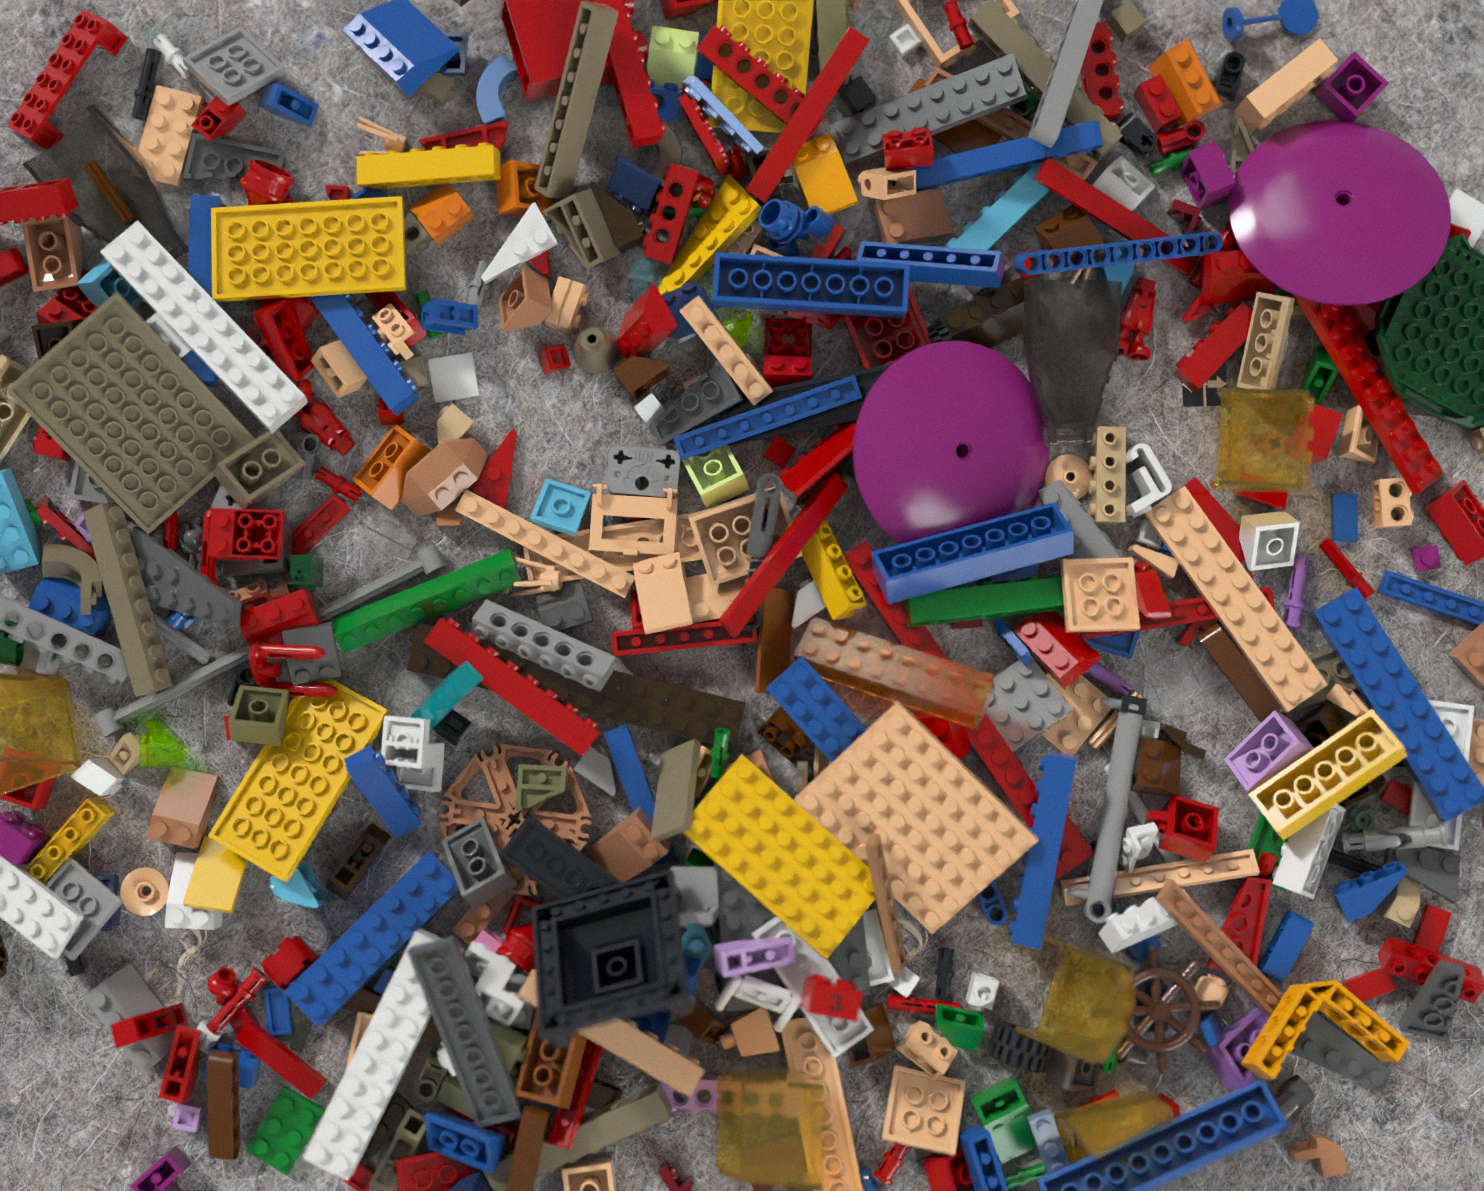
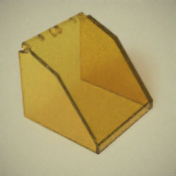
M0 673V795L79 769L82 766L69 682L58 678Z
M726 1070V1072H721V1075L717 1076V1094L720 1095V1098H717V1119L720 1120V1123H717L716 1144L719 1145V1149H716V1168H719V1174L743 1182L823 1191L824 1085L804 1070Z

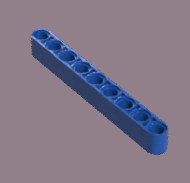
M1091 121L1062 128L1051 148L1028 137L933 159V165L903 169L916 170V192L1041 163L1045 158L1053 160L1099 149L1104 145L1099 121ZM892 181V185L894 186L897 181Z
M1204 232L1027 252L1017 255L1013 265L1017 273L1033 275L1197 256L1218 252L1223 246V240L1217 232ZM1207 238L1210 240L1209 248L1205 244ZM1185 240L1188 243V248L1186 251L1183 248V243ZM1162 243L1166 246L1164 254L1161 252ZM1140 245H1142L1144 249V253L1142 256H1140L1138 252ZM1118 247L1121 250V257L1119 259L1116 257ZM1095 250H1097L1099 253V259L1097 262L1093 258V253ZM1072 253H1075L1077 257L1075 264H1072L1070 260ZM1050 255H1052L1054 259V264L1052 267H1050L1047 262L1048 257ZM1027 257L1031 260V267L1029 270H1027L1024 265V262Z

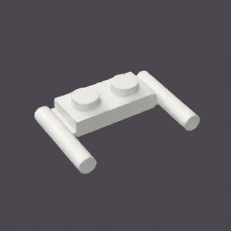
M738 974L731 977L715 1003V1008L718 1011H722L731 996L734 995L742 1000L782 1013L774 1024V1030L781 1032L802 1000L798 995L790 996L791 991L748 975H744L742 978Z

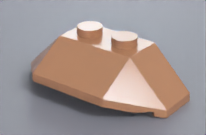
M473 437L443 440L407 471L401 501L417 517L442 511L478 480L488 453Z

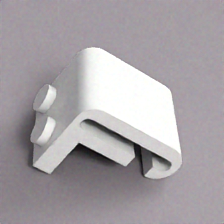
M1144 443L1138 444L1126 452V464L1135 460L1140 468L1128 475L1140 499L1125 507V518L1130 515L1136 518L1151 510L1150 504L1169 494L1172 489V484L1152 449Z

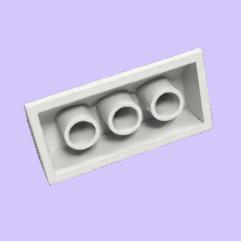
M1336 804L1289 837L1288 842H1285L1282 846L1280 864L1276 865L1273 870V884L1314 899L1345 814V808Z

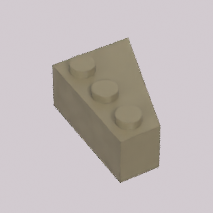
M592 189L575 193L541 211L545 217L549 216L555 223L557 232L566 237L570 242L569 247L587 269L605 263L620 255Z

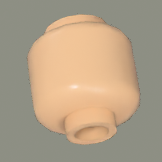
M1208 973L1207 976H1200L1194 987L1199 1001L1218 1000L1221 1006L1229 992L1225 986L1226 981L1211 973Z

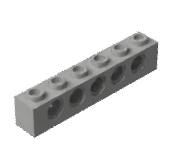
M0 596V629L9 632V638L23 643L24 639L34 643L32 648L45 654L47 650L57 653L55 658L68 664L71 660L80 663V669L91 674L94 670L103 673V679L114 684L117 680L124 682L128 670L122 649ZM11 612L16 613L19 618L18 623L14 626L5 625V615ZM33 623H39L42 627L41 634L36 637L28 634V627ZM58 633L65 636V643L60 647L53 646L51 642L52 637ZM79 644H86L88 646V653L83 657H78L75 654V648ZM103 654H109L111 657V663L106 667H101L98 664V659Z
M487 599L472 618L471 632L480 639L491 642L501 649L511 651L521 658L540 664L546 669L560 673L566 678L580 682L588 688L601 691L613 673L615 656Z

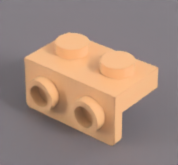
M390 303L372 318L380 327L376 330L385 342L387 340L391 341L387 345L397 356L401 353L407 361L414 354L404 341L414 334V331Z

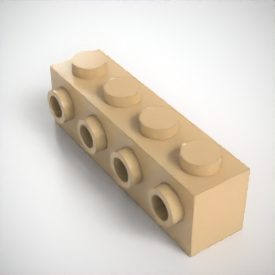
M1097 426L1093 429V433L1089 435V446L1093 447V456L1089 457V470L1092 471V480H1089L1088 490L1089 494H1092V503L1089 504L1088 513L1095 520V524H1122L1125 522L1126 427Z

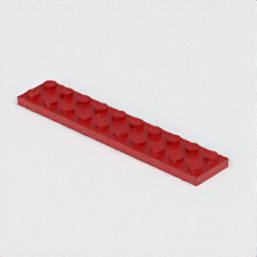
M1294 295L1412 494L1415 495L1422 492L1443 474L1440 464L1434 459L1428 449L1427 442L1421 437L1415 422L1406 412L1403 402L1391 388L1389 380L1379 367V362L1373 357L1365 339L1361 337L1355 327L1354 320L1348 315L1343 305L1319 303Z

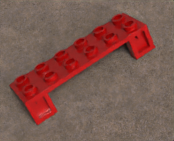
M82 10L75 17L74 24L68 33L62 37L61 44L55 53L49 57L48 64L43 72L37 76L30 92L24 96L19 109L11 116L8 128L53 154L65 134L47 122L96 45L98 44L108 53L116 56L128 37L109 21Z

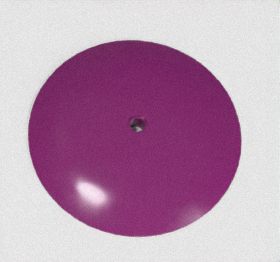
M1340 120L1310 122L1285 129L1273 135L1255 148L1244 160L1235 176L1236 183L1230 191L1229 219L1231 229L1240 250L1249 263L1261 275L1281 289L1304 299L1324 304H1368L1385 300L1406 291L1425 277L1435 266L1444 251L1450 232L1451 211L1448 195L1442 180L1428 160L1415 148L1397 136L1382 129L1356 122Z
M943 341L922 346L894 362L875 382L863 403L856 423L853 444L854 470L860 494L875 521L891 538L900 544L1032 509L1040 495L1038 490L1043 488L1049 463L1048 425L1044 409L1032 384L1019 368L1003 355L985 346L964 341ZM958 445L960 447L959 455L956 454V448Z

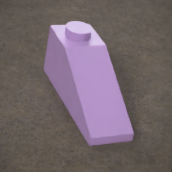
M792 937L740 940L713 945L716 970L723 977L795 963Z

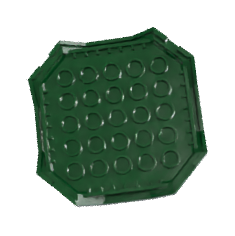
M1463 233L1448 238L1439 260L1418 283L1396 296L1382 300L1375 316V338L1390 386L1400 399L1439 420L1469 429L1484 424V254L1473 249Z

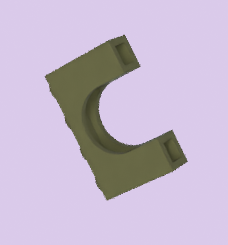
M488 1017L511 1079L514 1081L520 1070L517 1067L518 1061H523L527 1051L525 1045L528 1037ZM449 1073L443 1081L436 1100L474 1119L457 1076L453 1077Z

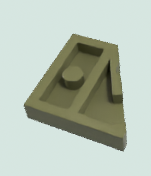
M519 764L515 811H523L566 792L568 767Z

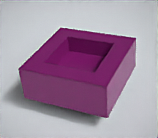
M1437 545L1410 549L1414 572L1441 568Z

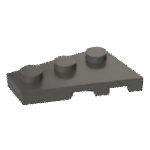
M1425 847L1406 849L1386 848L1384 865L1389 862L1400 861L1408 871L1405 877L1422 884L1430 892L1439 894L1451 904L1456 903L1461 856Z

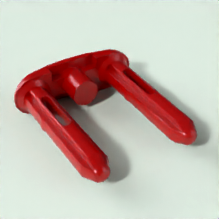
M208 509L203 516L201 575L209 577L211 579L210 582L216 586L219 583V580L215 578L216 560L207 556L211 509ZM177 511L164 520L163 547L171 549L175 553H177L179 516Z
M256 640L251 645L248 654L249 665L258 687L289 690V696L331 698L337 695L338 689L331 684L304 683L293 685L292 682H277L276 677L280 675L279 663H269L265 659L319 660L325 656V650L321 647L264 644L261 640Z

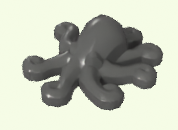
M194 516L191 524L189 522L179 524V530L184 532L183 538H178L177 543L178 549L181 548L186 554L190 555V564L196 567V571L198 561L201 564L203 518L201 516Z

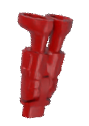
M1138 277L1137 284L1132 287L1126 305L1120 313L1117 323L1120 332L1116 338L1108 342L1107 349L1110 352L1119 356L1127 353V358L1132 360L1146 361L1150 359L1151 350L1144 346V336L1151 334L1154 323L1155 281ZM1130 331H1132L1134 336L1129 347L1128 338Z
M303 379L296 387L305 395L308 401L306 405L311 409V412L308 414L301 408L293 416L300 420L299 427L303 431L317 435L321 443L331 448L332 451L336 450L340 455L345 456L356 443L349 437L350 433L337 419L334 411L324 401L317 402L313 397L311 382Z

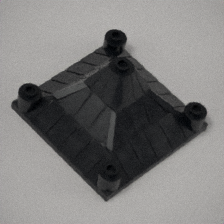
M672 869L531 907L539 1038L542 1042L548 1041L553 1048L561 1049L570 1044L574 1031L592 1028L596 1025L611 1023L615 1020H622L670 1007L671 1011L677 1016H686L693 1011L695 999L688 988L678 909L682 894L676 884L675 874Z

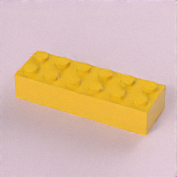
M1371 709L1258 787L1249 796L1284 841L1408 755L1400 741Z

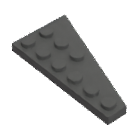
M140 526L133 527L132 543L150 604L230 627L239 626L241 601L222 587L218 588L210 582L211 579L209 577L199 574L195 571L196 568L173 550L163 547L157 538L147 535Z

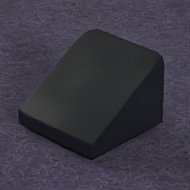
M452 710L439 724L436 733L456 746L470 726L471 721L455 710Z

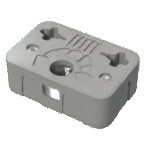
M613 446L609 451L606 477L608 491L612 495L667 498V493H663V488L679 489V472L681 468L679 453L674 450ZM620 454H624L625 458H627V460H623L622 464H619L615 459L619 458ZM667 458H671L672 462L675 463L670 465V469H666L665 464H662V462L667 461ZM641 479H645L646 483L649 484L644 490H640L639 486L636 485L641 482ZM673 494V499H675L678 494Z

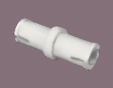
M165 34L158 35L157 37L161 42L155 38L153 44L164 54L165 60L169 65H173L184 79L189 78L191 75L188 73L189 69L184 66L183 52L180 48L175 47Z

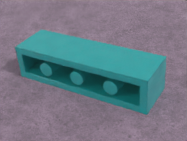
M465 661L443 681L410 717L430 719V732L478 685L483 677L468 661Z

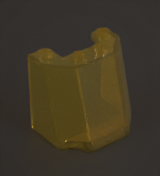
M1217 388V394L1222 401L1216 480H1210L1209 484L1215 492H1303V488L1308 486L1309 471H1306L1307 465L1312 464V450H1308L1309 441L1314 439V426H1310V412H1314L1315 398L1310 397L1309 390Z
M1044 935L1043 941L1063 949L1039 1025L1036 1028L1016 1026L1015 1031L1089 1063L1104 1064L1121 1042L1122 1037L1125 1036L1128 1028V1016L1135 1006L1134 997L1136 991L1133 967L1068 940Z
M1140 1091L1057 1112L1054 1114V1120L1065 1153L1068 1156L1069 1164L1071 1165L1091 1155L1094 1159H1098L1147 1130L1158 1126L1161 1122L1166 1125L1170 1124L1173 1113L1169 1105L1165 1102L1162 1103L1157 1095Z

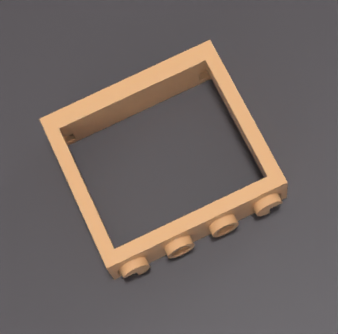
M893 0L894 6L907 24L909 23L921 40V46L935 67L941 69L953 67L958 63L959 58L964 55L966 57L972 55L977 51V47L983 43L973 34L971 37L974 45H971L970 48L960 50L959 45H956L943 54L910 5V2L914 0ZM996 0L1005 8L1006 14L1012 20L1015 19L1017 21L1020 12L1012 0Z

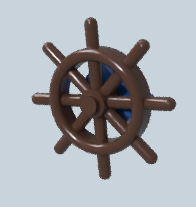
M1151 945L1147 949L1149 967L1137 970L1128 977L1115 966L1108 968V974L1119 982L1121 986L1115 998L1114 1008L1097 1009L1094 1012V1016L1097 1019L1116 1018L1120 1030L1127 1038L1115 1052V1057L1118 1060H1122L1133 1046L1136 1045L1143 1050L1156 1052L1158 1071L1161 1074H1166L1168 1071L1166 1052L1178 1049L1187 1042L1200 1053L1208 1051L1207 1045L1196 1037L1194 1033L1200 1021L1201 1011L1219 1010L1221 1003L1218 1000L1199 1001L1195 989L1189 982V979L1200 967L1198 960H1192L1183 972L1179 974L1171 969L1159 967L1157 948ZM1160 978L1173 981V984L1168 988L1167 984H1164V981ZM1182 990L1187 1002L1170 1003L1179 991ZM1131 995L1132 1006L1127 1007L1128 1000ZM1187 1012L1183 1025L1171 1015L1172 1013ZM1128 1017H1133L1134 1030L1129 1023ZM1169 1025L1177 1033L1165 1039V1031H1168ZM1145 1032H1155V1040L1145 1039L1142 1036Z

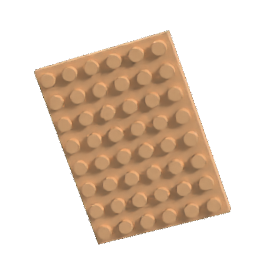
M899 701L889 708L794 799L798 805L868 867L869 863L865 845L871 834H879L893 897L931 934L936 932L1038 841V837Z

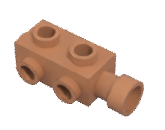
M265 579L236 591H230L229 593L241 601L242 612L293 593L291 585L287 584L289 582L287 579L278 582L277 586L271 587Z

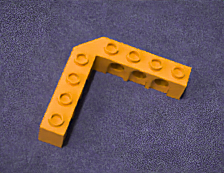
M1329 980L1294 984L1288 987L1241 1064L1258 1079L1274 1080L1282 1068L1280 1065L1287 1053L1293 1050L1294 1047L1292 1045L1300 1032L1305 1031V1024L1318 1009L1381 1062H1399L1410 1042L1338 981Z

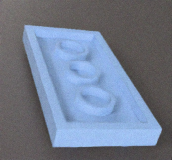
M688 75L682 82L686 86L684 91L692 99L695 98L703 104L701 109L709 117L717 118L720 121L717 125L723 132L736 138L734 143L742 151L758 154L764 148L697 77Z

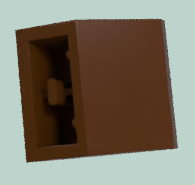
M781 705L757 731L791 763H794L813 743Z
M883 1002L860 1008L874 1030L847 1049L852 1068L875 1062L897 1050Z

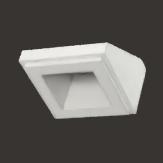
M652 393L634 407V411L649 428L665 411Z
M904 965L901 973L894 974L895 980L886 983L907 998L920 980V977Z

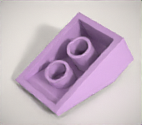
M1274 710L1224 758V761L1245 790L1251 793L1314 748L1290 718Z

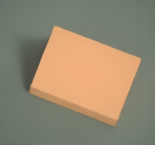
M1360 405L1346 412L1338 457L1375 464L1380 439Z

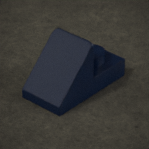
M444 32L460 50L441 67V75L465 76L469 71L467 60L468 33Z

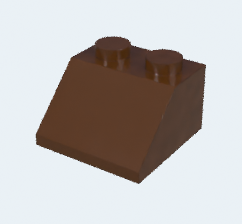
M1073 204L1035 228L1040 247L1043 251L1105 244L1089 216ZM1072 253L1070 260L1072 264H1075L1077 257L1075 253Z
M632 356L629 359L625 357L617 362L614 373L632 401H634L671 375L670 365L666 361Z
M1139 738L1130 791L1169 797L1179 796L1181 750L1165 741Z

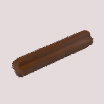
M92 160L85 165L86 171L123 224L128 225L135 220L134 214L97 161Z

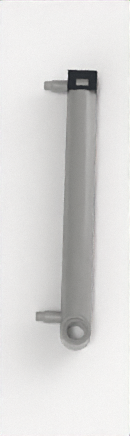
M1125 694L1121 695L1119 699L1102 697L1100 701L1101 705L1117 709L1118 719L1088 891L1080 889H1068L1067 891L1068 896L1086 901L1083 907L1084 915L1088 920L1095 923H1104L1111 915L1110 906L1139 735L1148 700ZM1095 904H1100L1103 908V913L1099 917H1094L1091 913V909Z

